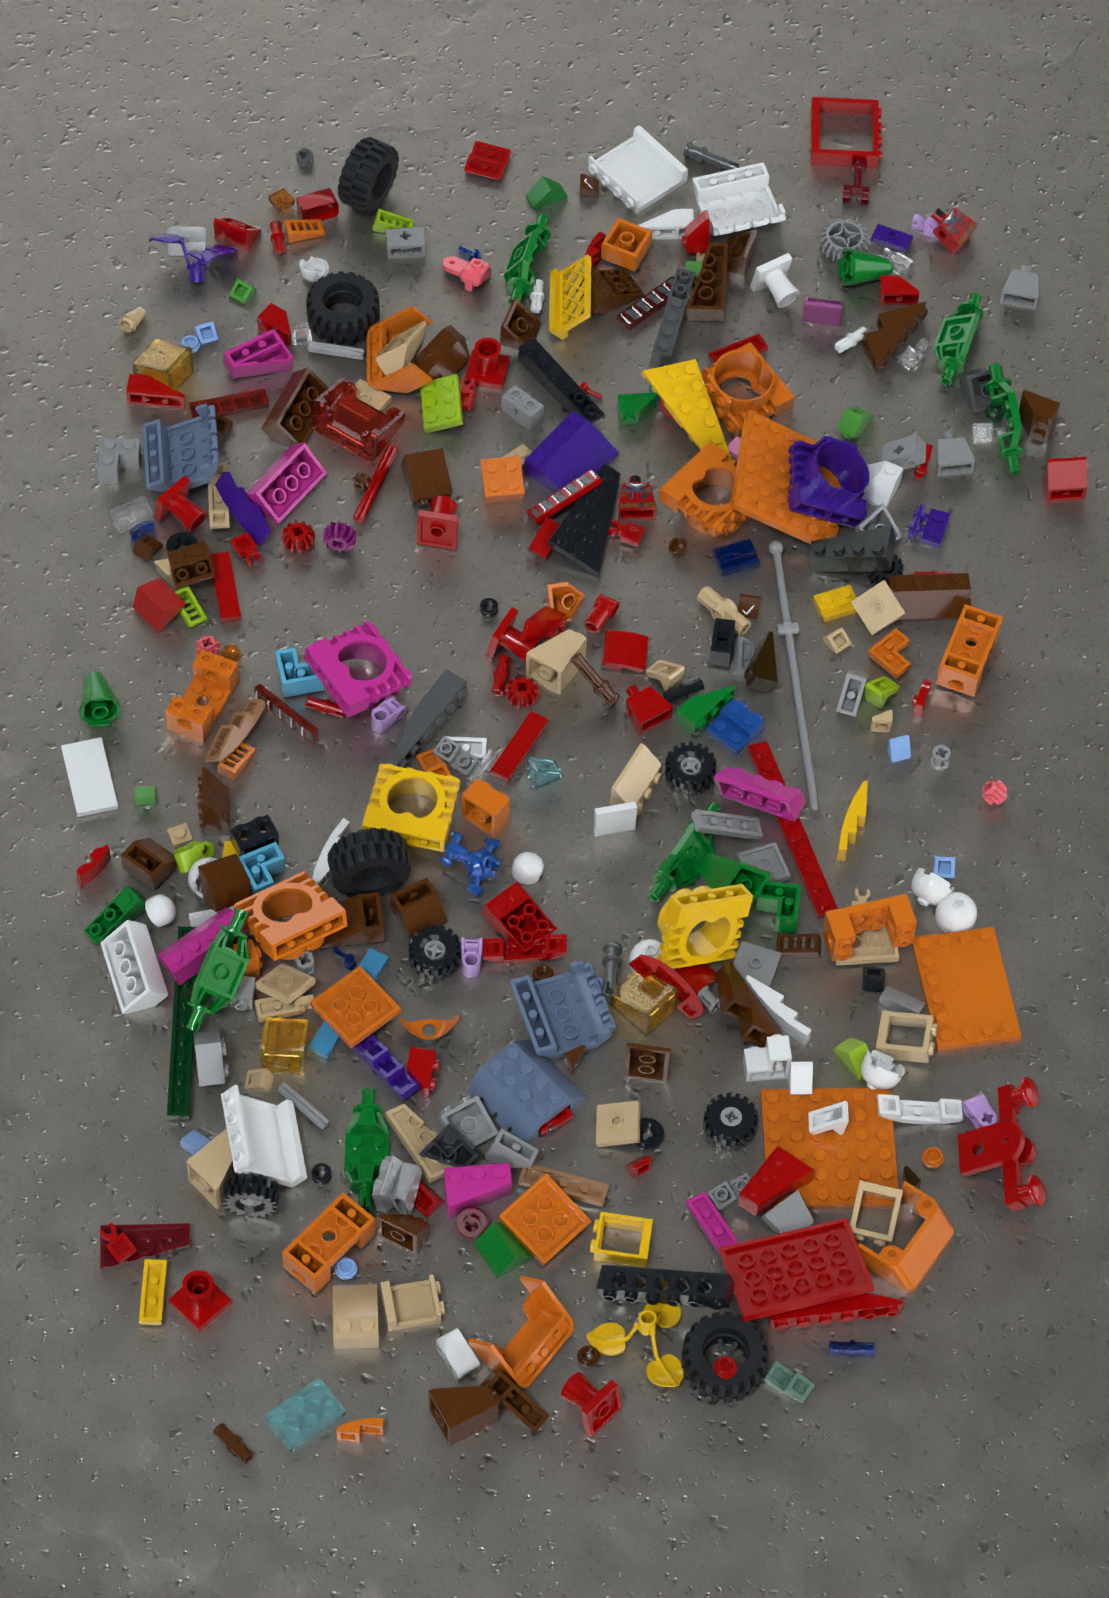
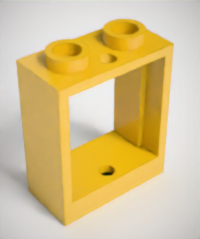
M600 1212L599 1220L595 1219L593 1232L597 1233L596 1239H592L590 1252L594 1253L593 1261L646 1268L653 1219ZM604 1227L641 1232L639 1255L602 1250Z

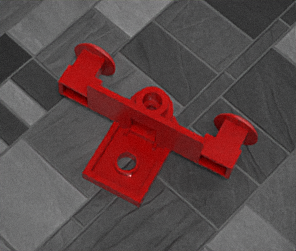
M1023 1077L1019 1087L1008 1084L997 1088L998 1123L958 1134L960 1174L966 1177L1002 1166L1005 1206L1014 1212L1025 1209L1028 1205L1032 1204L1041 1207L1046 1201V1189L1038 1176L1032 1174L1028 1177L1027 1184L1023 1182L1022 1166L1031 1164L1035 1160L1037 1152L1034 1143L1025 1137L1023 1130L1019 1127V1119L1016 1118V1114H1021V1107L1028 1105L1031 1108H1035L1039 1103V1091L1035 1082L1029 1077ZM983 1146V1151L977 1155V1149Z

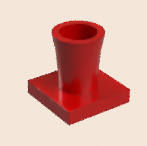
M485 337L475 343L465 374L467 384H470L472 378H474L477 386L497 390L503 389L510 356L500 354L501 345L496 339Z
M185 475L157 498L154 519L160 523L172 513L188 533H191L203 523L207 512L187 498L190 479Z
M436 496L430 502V511L419 510L417 544L456 550L459 516L455 515L457 504L452 498Z
M511 607L492 635L485 656L493 659L502 646L526 663V654L538 646L540 639L525 641L520 639L522 632L513 627L518 610Z
M194 1270L184 1277L182 1288L168 1299V1303L200 1332L232 1304V1300L214 1283L209 1273L203 1270Z
M578 1372L567 1380L561 1391L562 1399L580 1408L584 1431L591 1438L622 1408L618 1384L612 1379L599 1391L581 1372Z

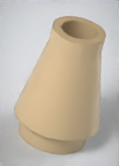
M137 307L135 310L123 315L119 322L120 327L125 332L135 331L146 316V311L142 307Z

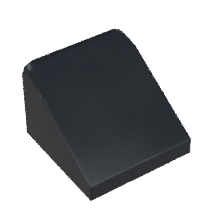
M863 967L862 990L882 993L885 982L884 969Z

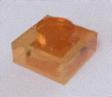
M285 188L268 196L269 202L279 213L295 205V199Z

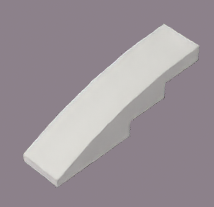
M345 818L341 820L330 835L314 869L312 879L315 881V885H319L322 890L331 880L327 861L329 850L341 837H346L351 833L350 822Z
M747 975L745 982L775 1024L789 1036L806 1046L810 1040L812 1030L797 1021L798 1012L783 1004L784 995Z

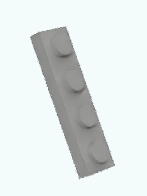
M698 809L691 813L696 832L759 840L763 837L759 818Z

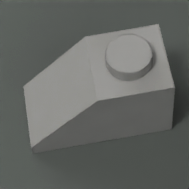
M852 669L848 671L837 706V712L856 717L865 694V685L869 681L870 675Z
M501 1128L484 1158L495 1164L510 1163V1168H529L532 1166L539 1150Z

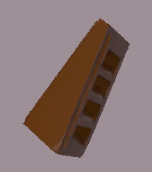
M819 933L777 934L776 951L782 953V956L820 959L822 940ZM784 941H788V949H784ZM793 942H796V948H793Z

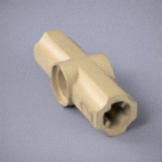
M705 586L697 595V600L711 611L713 619L735 620L734 633L738 636L745 635L751 627V622L737 611L735 603L729 598H722L710 586Z

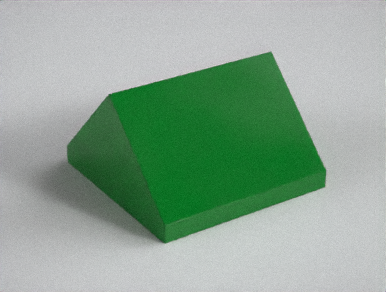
M493 1222L474 1242V1246L496 1279L534 1259V1256L502 1222Z

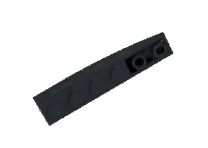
M535 338L519 346L518 361L564 408L570 412H576L591 424L605 416L603 411Z

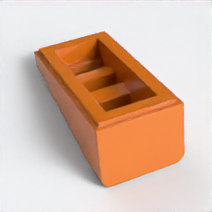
M321 219L284 221V230L288 243L325 236Z
M241 742L233 752L217 764V773L235 781L255 754L256 748ZM242 748V749H244V750H246V751H248V752L245 753V752H243V751H241V750H239V749ZM237 753V754L242 755V756H244V757L241 758V757H239V756H237V755H235V754Z

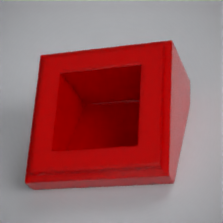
M641 1156L625 1165V1168L632 1178H636L651 1169L652 1157Z

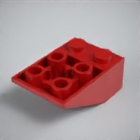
M515 882L486 903L481 913L499 934L524 954L544 940L545 935H551L557 930L518 882Z

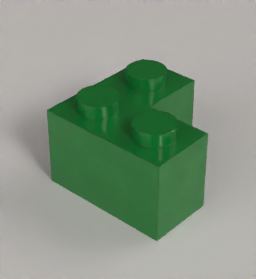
M767 881L758 894L756 910L776 913L774 931L795 934L802 885Z

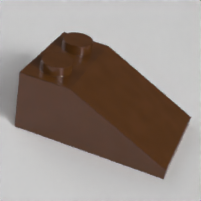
M627 1042L624 1077L667 1083L671 1048Z

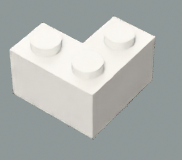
M775 1034L767 1037L765 1047L752 1046L744 1049L743 1066L746 1082L788 1078L792 1060L788 1035Z

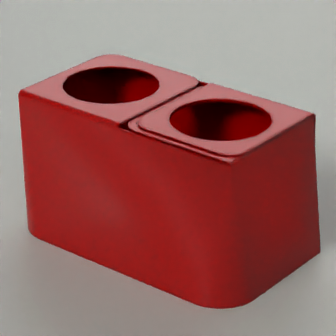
M331 188L296 197L297 211L301 220L321 219L323 221L336 217L339 214V204Z

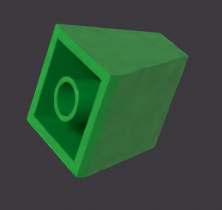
M707 853L697 869L711 889L743 884L753 895L751 905L772 875L768 871L743 862Z

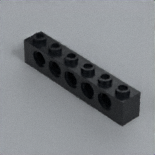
M602 1265L596 1289L601 1298L608 1302L620 1300L627 1303L646 1302L650 1305L661 1303L673 1307L688 1305L692 1308H700L701 1306L720 1310L722 1308L730 1309L735 1284L730 1274Z

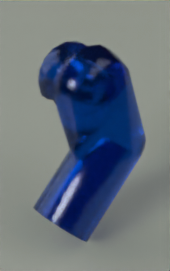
M154 521L139 523L129 532L131 541L135 542L142 538L141 533L155 531Z

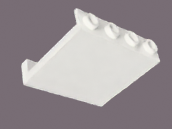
M640 125L634 128L632 138L595 160L592 156L588 157V170L590 174L596 176L603 186L608 187L615 197L621 199L626 207L636 214L687 182L688 169Z
M234 1085L222 1093L221 1099L234 1172L239 1174L245 1173V1175L254 1173L255 1176L261 1174L264 1178L270 1177L271 1181L275 1180L277 1184L292 1188L307 1179L293 1101L286 1099L279 1105H274L239 1095L238 1085Z

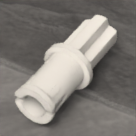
M536 279V285L534 280L532 284L533 291L530 294V299L532 300L531 311L532 313L539 314L542 309V301L545 299L543 293L544 281Z
M860 327L853 333H847L843 339L834 344V349L838 353H842L850 347L857 346V343L863 340L864 334L861 333L867 329Z

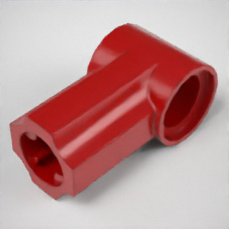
M599 594L594 603L593 610L584 621V626L588 631L599 633L609 617L613 618L616 614L619 602L604 594Z

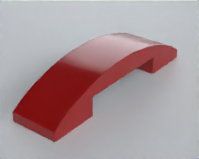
M567 934L545 935L544 940L525 954L510 941L504 942V938L482 939V959L487 961L533 963L567 955Z
M640 954L629 963V966L644 979L651 975L680 1001L676 1008L691 1021L704 1012V1008L691 986L665 963Z

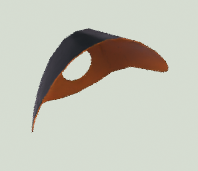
M459 1015L451 1020L425 1019L407 1022L400 1017L398 1019L403 1027L415 1038L425 1044H432L440 1040L456 1024ZM427 1024H431L436 1028V1032L432 1036H426L422 1032V1028Z

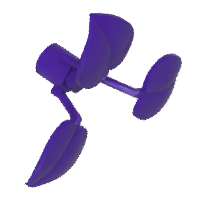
M170 233L159 234L149 239V242L155 240L163 243H179L182 246L187 269L190 270L189 281L204 282L207 264L212 259L219 257V254L237 253V249L225 245H209L203 251H187L183 241L184 237ZM188 255L196 258L197 261H192V264H190Z

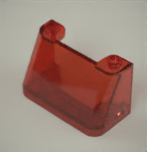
M341 377L315 399L312 426L317 433L362 459L372 462L379 457L403 424L406 413L396 407H391L387 410L386 414L356 398L357 389L354 383Z

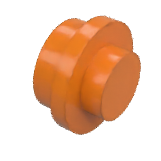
M930 1147L922 1154V1162L929 1168H938L944 1161L943 1153L936 1147Z

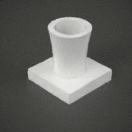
M787 253L756 267L750 285L753 292L768 286L778 308L792 304L800 296V291L786 277L792 261L790 254Z

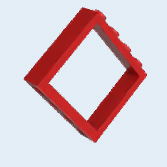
M812 97L810 165L852 167V161L860 158L867 162L866 168H877L878 159H882V149H879L882 146V135H879L882 131V121H879L882 116V108L879 107V101L873 99ZM820 112L872 115V151L819 149Z

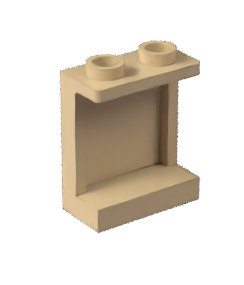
M430 1274L428 1280L390 1286L389 1281L380 1282L388 1332L441 1323V1315L445 1314L443 1301L438 1300V1294H441L439 1281L434 1279V1274Z

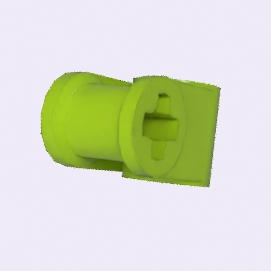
M197 840L176 849L173 855L180 873L189 872L191 866L202 858L213 857L215 849L211 842H200Z

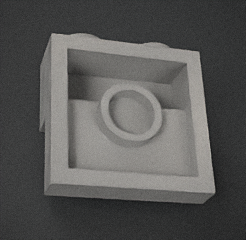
M470 1095L459 1100L460 1105L455 1108L450 1105L440 1111L442 1115L437 1118L443 1129L451 1123L474 1147L498 1134L478 1095L473 1098Z

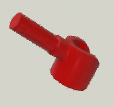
M586 382L578 384L588 395H592L600 400L602 399L603 395L589 389Z

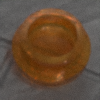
M228 644L222 649L221 656L238 662L241 658V650L234 644Z

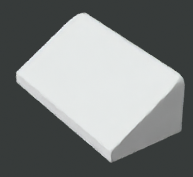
M447 737L476 758L486 759L487 738Z

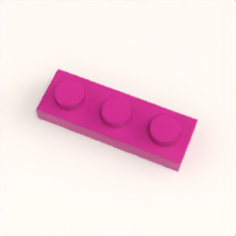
M705 1191L686 1201L687 1208L718 1254L719 1247L739 1243Z

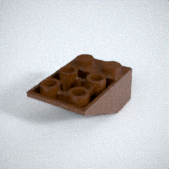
M626 269L591 271V312L593 314L611 312L645 295Z
M202 767V775H198L199 793H197L199 825L204 828V836L229 835V788L206 767Z
M379 892L358 894L338 902L346 910L347 927L324 937L321 948L384 941V924Z

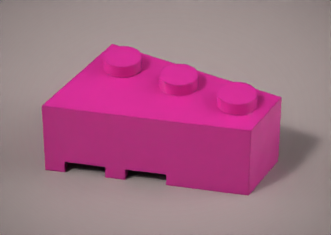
M275 329L224 352L223 365L232 379L293 370L294 358Z
M510 1163L444 1168L447 1218H453L455 1214H458L463 1208L468 1206L488 1204L510 1195L512 1191Z

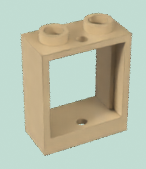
M882 1010L876 1050L891 1056L894 1060L929 1063L930 1055H934L935 1043L932 1042V1039L937 1036L938 1024H934L933 1015ZM891 1026L926 1028L923 1047L889 1044Z
M859 1181L849 1222L856 1241L864 1242L867 1239L873 1241L874 1245L886 1247V1244L890 1245L892 1243L903 1190ZM862 1194L894 1201L887 1235L855 1228Z

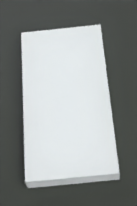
M102 737L61 745L77 817L118 809Z

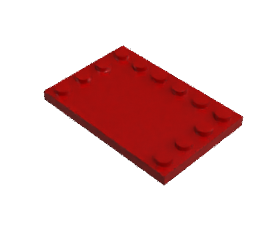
M847 1218L719 1247V1255L726 1274H730L735 1284L733 1293L744 1322L874 1291V1285Z

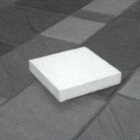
M636 802L595 808L594 836L635 830Z

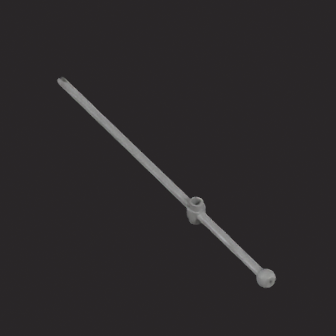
M775 540L769 544L768 550L774 558L783 624H777L778 636H785L810 807L813 812H816L818 810V799L793 634H799L798 622L792 623L790 618L781 557L784 546L780 541Z

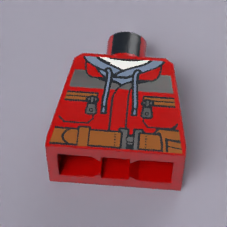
M937 208L931 215L938 222V225L933 230V234L951 254H954L964 244L978 225L977 222L956 208H952L947 214Z
M631 476L629 483L622 484L618 520H655L656 503L650 483L641 482L640 476Z

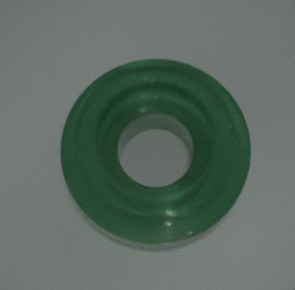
M990 404L985 409V417L992 422L1001 421L1004 417V410L1002 406H992Z

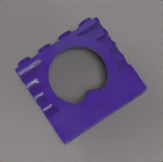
M823 436L815 445L804 441L794 442L788 448V453L791 454L789 463L792 464L789 468V473L792 474V477L789 479L792 487L788 490L789 510L855 529L867 517V503L865 499H862V496L870 479L868 466L857 450V445L830 436ZM818 465L830 470L838 479L841 488L830 486L823 478Z

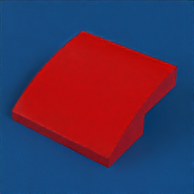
M475 141L472 152L468 156L464 172L500 181L508 164L511 149Z
M607 630L605 632L602 666L617 671L626 668L642 674L645 670L649 637L633 632Z
M707 964L673 969L685 979L696 995L705 986L712 988L717 983L716 971Z

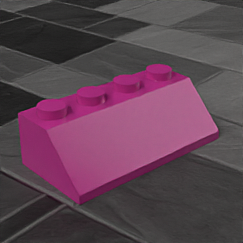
M305 443L293 444L252 485L246 494L250 502L258 503L263 516L279 524L327 472Z
M727 767L714 776L721 797L796 822L806 802L800 789L783 786L782 783L776 780H766L758 774H748L741 768Z
M225 907L156 955L179 986L199 972L212 941L221 930L219 926L230 925L234 915L233 910ZM243 925L241 931H243V934L248 936V939L249 935L247 933L245 926ZM235 936L233 944L238 943V936Z

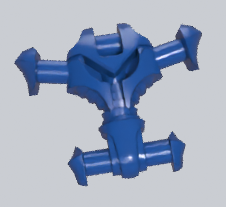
M452 831L450 834L453 836L452 840L446 844L445 857H441L440 861L445 867L452 866V859L458 862L462 861L467 869L468 876L472 878L471 884L466 888L473 897L479 896L483 891L482 887L479 886L480 881L494 879L497 874L492 869H498L501 865L491 853L493 850L500 848V841L485 838L486 847L484 849L480 848L477 851L469 852L466 847L459 844L460 840L463 839L462 833Z

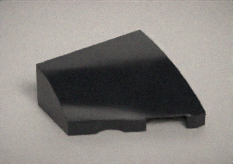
M451 1123L419 1153L421 1157H427L454 1167L469 1166L481 1154Z

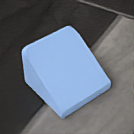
M213 321L193 328L200 345L219 340Z
M909 735L889 739L887 752L892 762L911 758Z
M933 856V873L941 878H954L955 857Z
M193 1130L180 1140V1144L183 1149L194 1155L211 1140Z

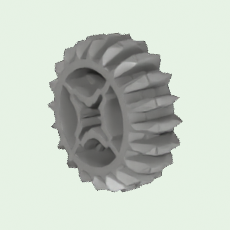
M840 218L838 221L833 219L831 223L827 222L819 235V246L822 254H826L827 259L832 258L833 262H835L836 260L839 261V257L843 259L844 253H841L844 248L867 253L870 237L866 228H862V223L856 224V220L851 222L848 218L846 221Z

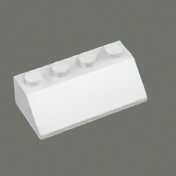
M130 920L125 921L100 944L122 1014H129L155 1007L168 996V992L146 924Z

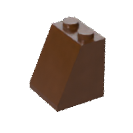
M443 448L404 455L401 466L412 505H428L436 496L451 498L453 492Z
M488 1385L435 1388L428 1391V1409L449 1446L498 1422V1413H500L498 1404H500V1400L495 1391L491 1392Z

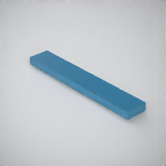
M369 948L359 966L376 981L387 964L389 956ZM324 1021L308 1046V1051L328 1059L340 1037Z

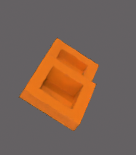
M435 748L416 755V760L422 771H431L444 776L451 775L445 762H442L432 753Z
M365 1418L342 1424L336 1430L337 1440L360 1442V1434L383 1435L384 1418Z

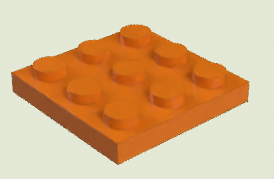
M361 966L310 1001V1006L351 1049L401 1013V1008Z
M547 1173L498 1216V1219L542 1266L549 1262L592 1222Z

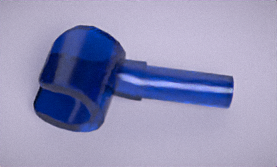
M461 245L458 247L460 251L469 255V261L473 258L481 259L478 249L471 251Z
M334 947L332 951L344 960L342 966L346 970L352 971L357 964L354 955L344 954L337 947Z

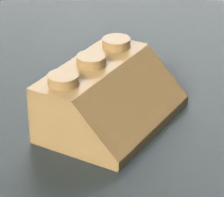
M425 320L395 335L376 356L375 360L385 376L410 365L411 361L418 356L417 353L422 348L426 329Z
M640 743L612 786L610 806L636 802L637 815L642 811L645 799L649 800L651 797L652 788L655 784L658 785L663 776L661 773L662 764L644 744Z

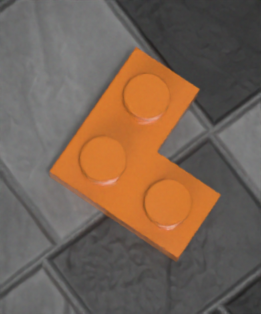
M895 628L871 647L867 655L897 679L911 667V663L899 654L910 644V639Z

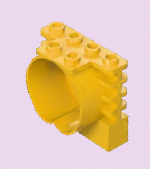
M379 764L373 792L364 815L362 829L386 828L388 831L393 830L401 835L406 845L444 852L452 815L460 791V779L451 775L435 774L431 771H418L410 767L403 768L393 764ZM418 794L432 799L436 803V807L426 817L417 818L409 812L396 814L389 808L388 804L399 796Z
M743 884L713 889L704 885L694 890L688 888L681 889L670 895V899L662 907L658 916L657 925L662 935L663 944L659 946L661 954H658L656 959L672 969L735 958L736 952L733 949L738 948L739 945L736 938L741 937L742 932L739 928L744 926L742 917H748L753 895ZM706 921L700 929L689 935L699 922Z

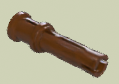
M580 652L571 657L570 662L574 664L592 685L594 694H598L606 707L613 705L619 699V693L612 690L609 682L597 674Z

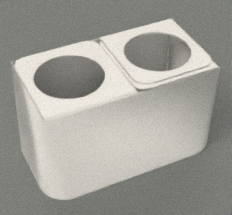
M171 226L167 229V233L184 237L183 241L187 251L205 250L206 229L204 227ZM167 243L169 256H184L182 246L179 243Z
M458 1328L436 1339V1349L458 1383L480 1372V1363Z

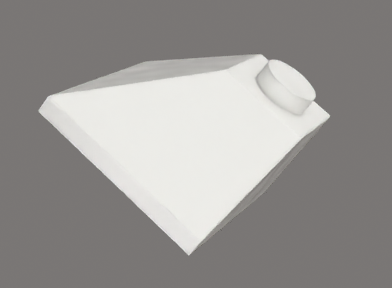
M888 461L869 464L867 466L870 479L868 486L864 489L862 499L877 507L884 504L887 508L901 483L903 467Z

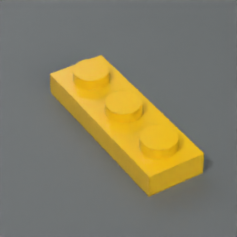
M144 1259L139 1324L162 1325L167 1260Z

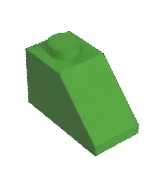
M859 407L846 408L837 430L841 431V435L845 438H857L873 420L874 415Z

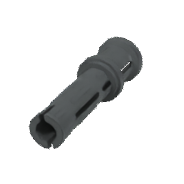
M688 141L685 146L683 157L688 156L697 160L698 163L705 162L725 171L739 168V163L713 154L706 147H698L693 145L691 141Z
M615 941L607 942L603 947L605 953L602 960L605 967L603 993L609 997L611 996V990L613 996L617 993V974L622 962L620 958L622 946Z

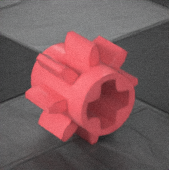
M202 636L200 641H196V655L199 654L201 649L220 655V642L215 641L213 636Z
M999 779L996 783L990 780L982 788V797L989 805H992L993 802L999 805L1007 798L1006 791L1008 789Z

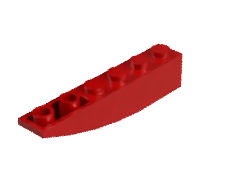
M864 1293L767 1316L769 1330L782 1331L788 1327L806 1328L812 1324L829 1325L832 1322L842 1321L843 1323H848L854 1319L861 1318L871 1320L878 1316L894 1317L901 1314L903 1301L882 1295Z

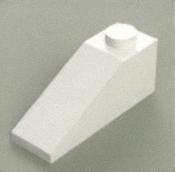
M674 209L638 226L651 230L652 240L681 239V235H685V227L694 220L693 209Z

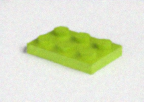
M457 374L434 379L432 382L421 387L423 425L426 434L463 425L460 380Z

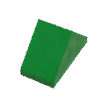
M544 176L526 194V198L533 210L559 202L568 197L559 182Z

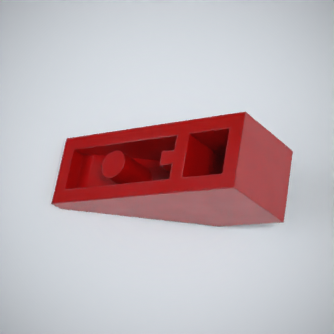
M129 373L126 388L127 404L185 409V395L149 375Z
M547 606L542 607L525 621L520 639L525 641L553 638L561 632L563 633L567 626V621H565L567 614Z

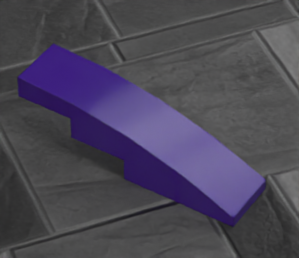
M223 472L215 484L222 500L243 529L249 533L258 545H263L271 531L258 503L250 502L244 487L236 486L230 472Z
M372 1034L353 1047L371 1070L402 1100H405L420 1089L419 1083L405 1072L404 1066Z

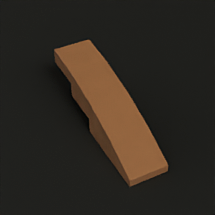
M248 699L243 712H235L229 725L220 726L205 761L221 762L233 752L256 724L267 703L262 699Z

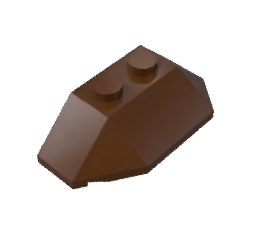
M449 325L434 337L412 363L430 376L432 380L454 375L470 359L465 337Z

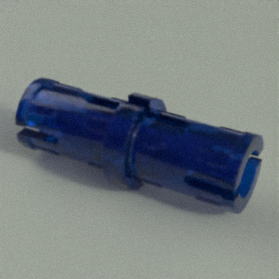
M850 1340L849 1342L829 1341V1355H849V1358H854V1356L874 1357L875 1342H855V1340Z

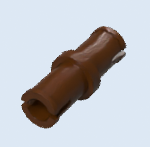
M224 1423L219 1424L214 1429L213 1434L243 1464L252 1460L254 1452L242 1442V1438L239 1435H234Z

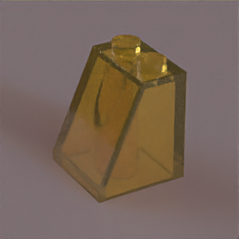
M156 339L145 348V351L140 356L134 359L132 363L133 374L149 375L178 390L194 373L192 348Z
M637 972L631 973L620 987L617 986V993L614 996L611 991L609 1005L645 1037L651 1034L676 1011L678 990L651 974L644 979Z
M278 1016L265 1017L260 1047L261 1068H267L272 1074L305 1076L309 1035L308 1020L302 1018L284 1019Z

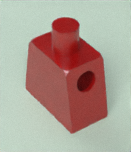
M631 685L627 688L626 693L629 697L626 699V711L639 735L672 717V705L652 687L648 686L641 691L636 685Z

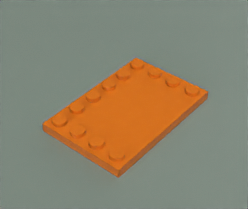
M994 927L914 937L911 945L928 1015H933L934 1024H938L937 1036L934 1037L937 1052L1021 1041L1022 1035Z

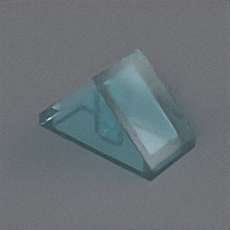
M532 756L527 758L526 775L535 790L564 777L555 761Z

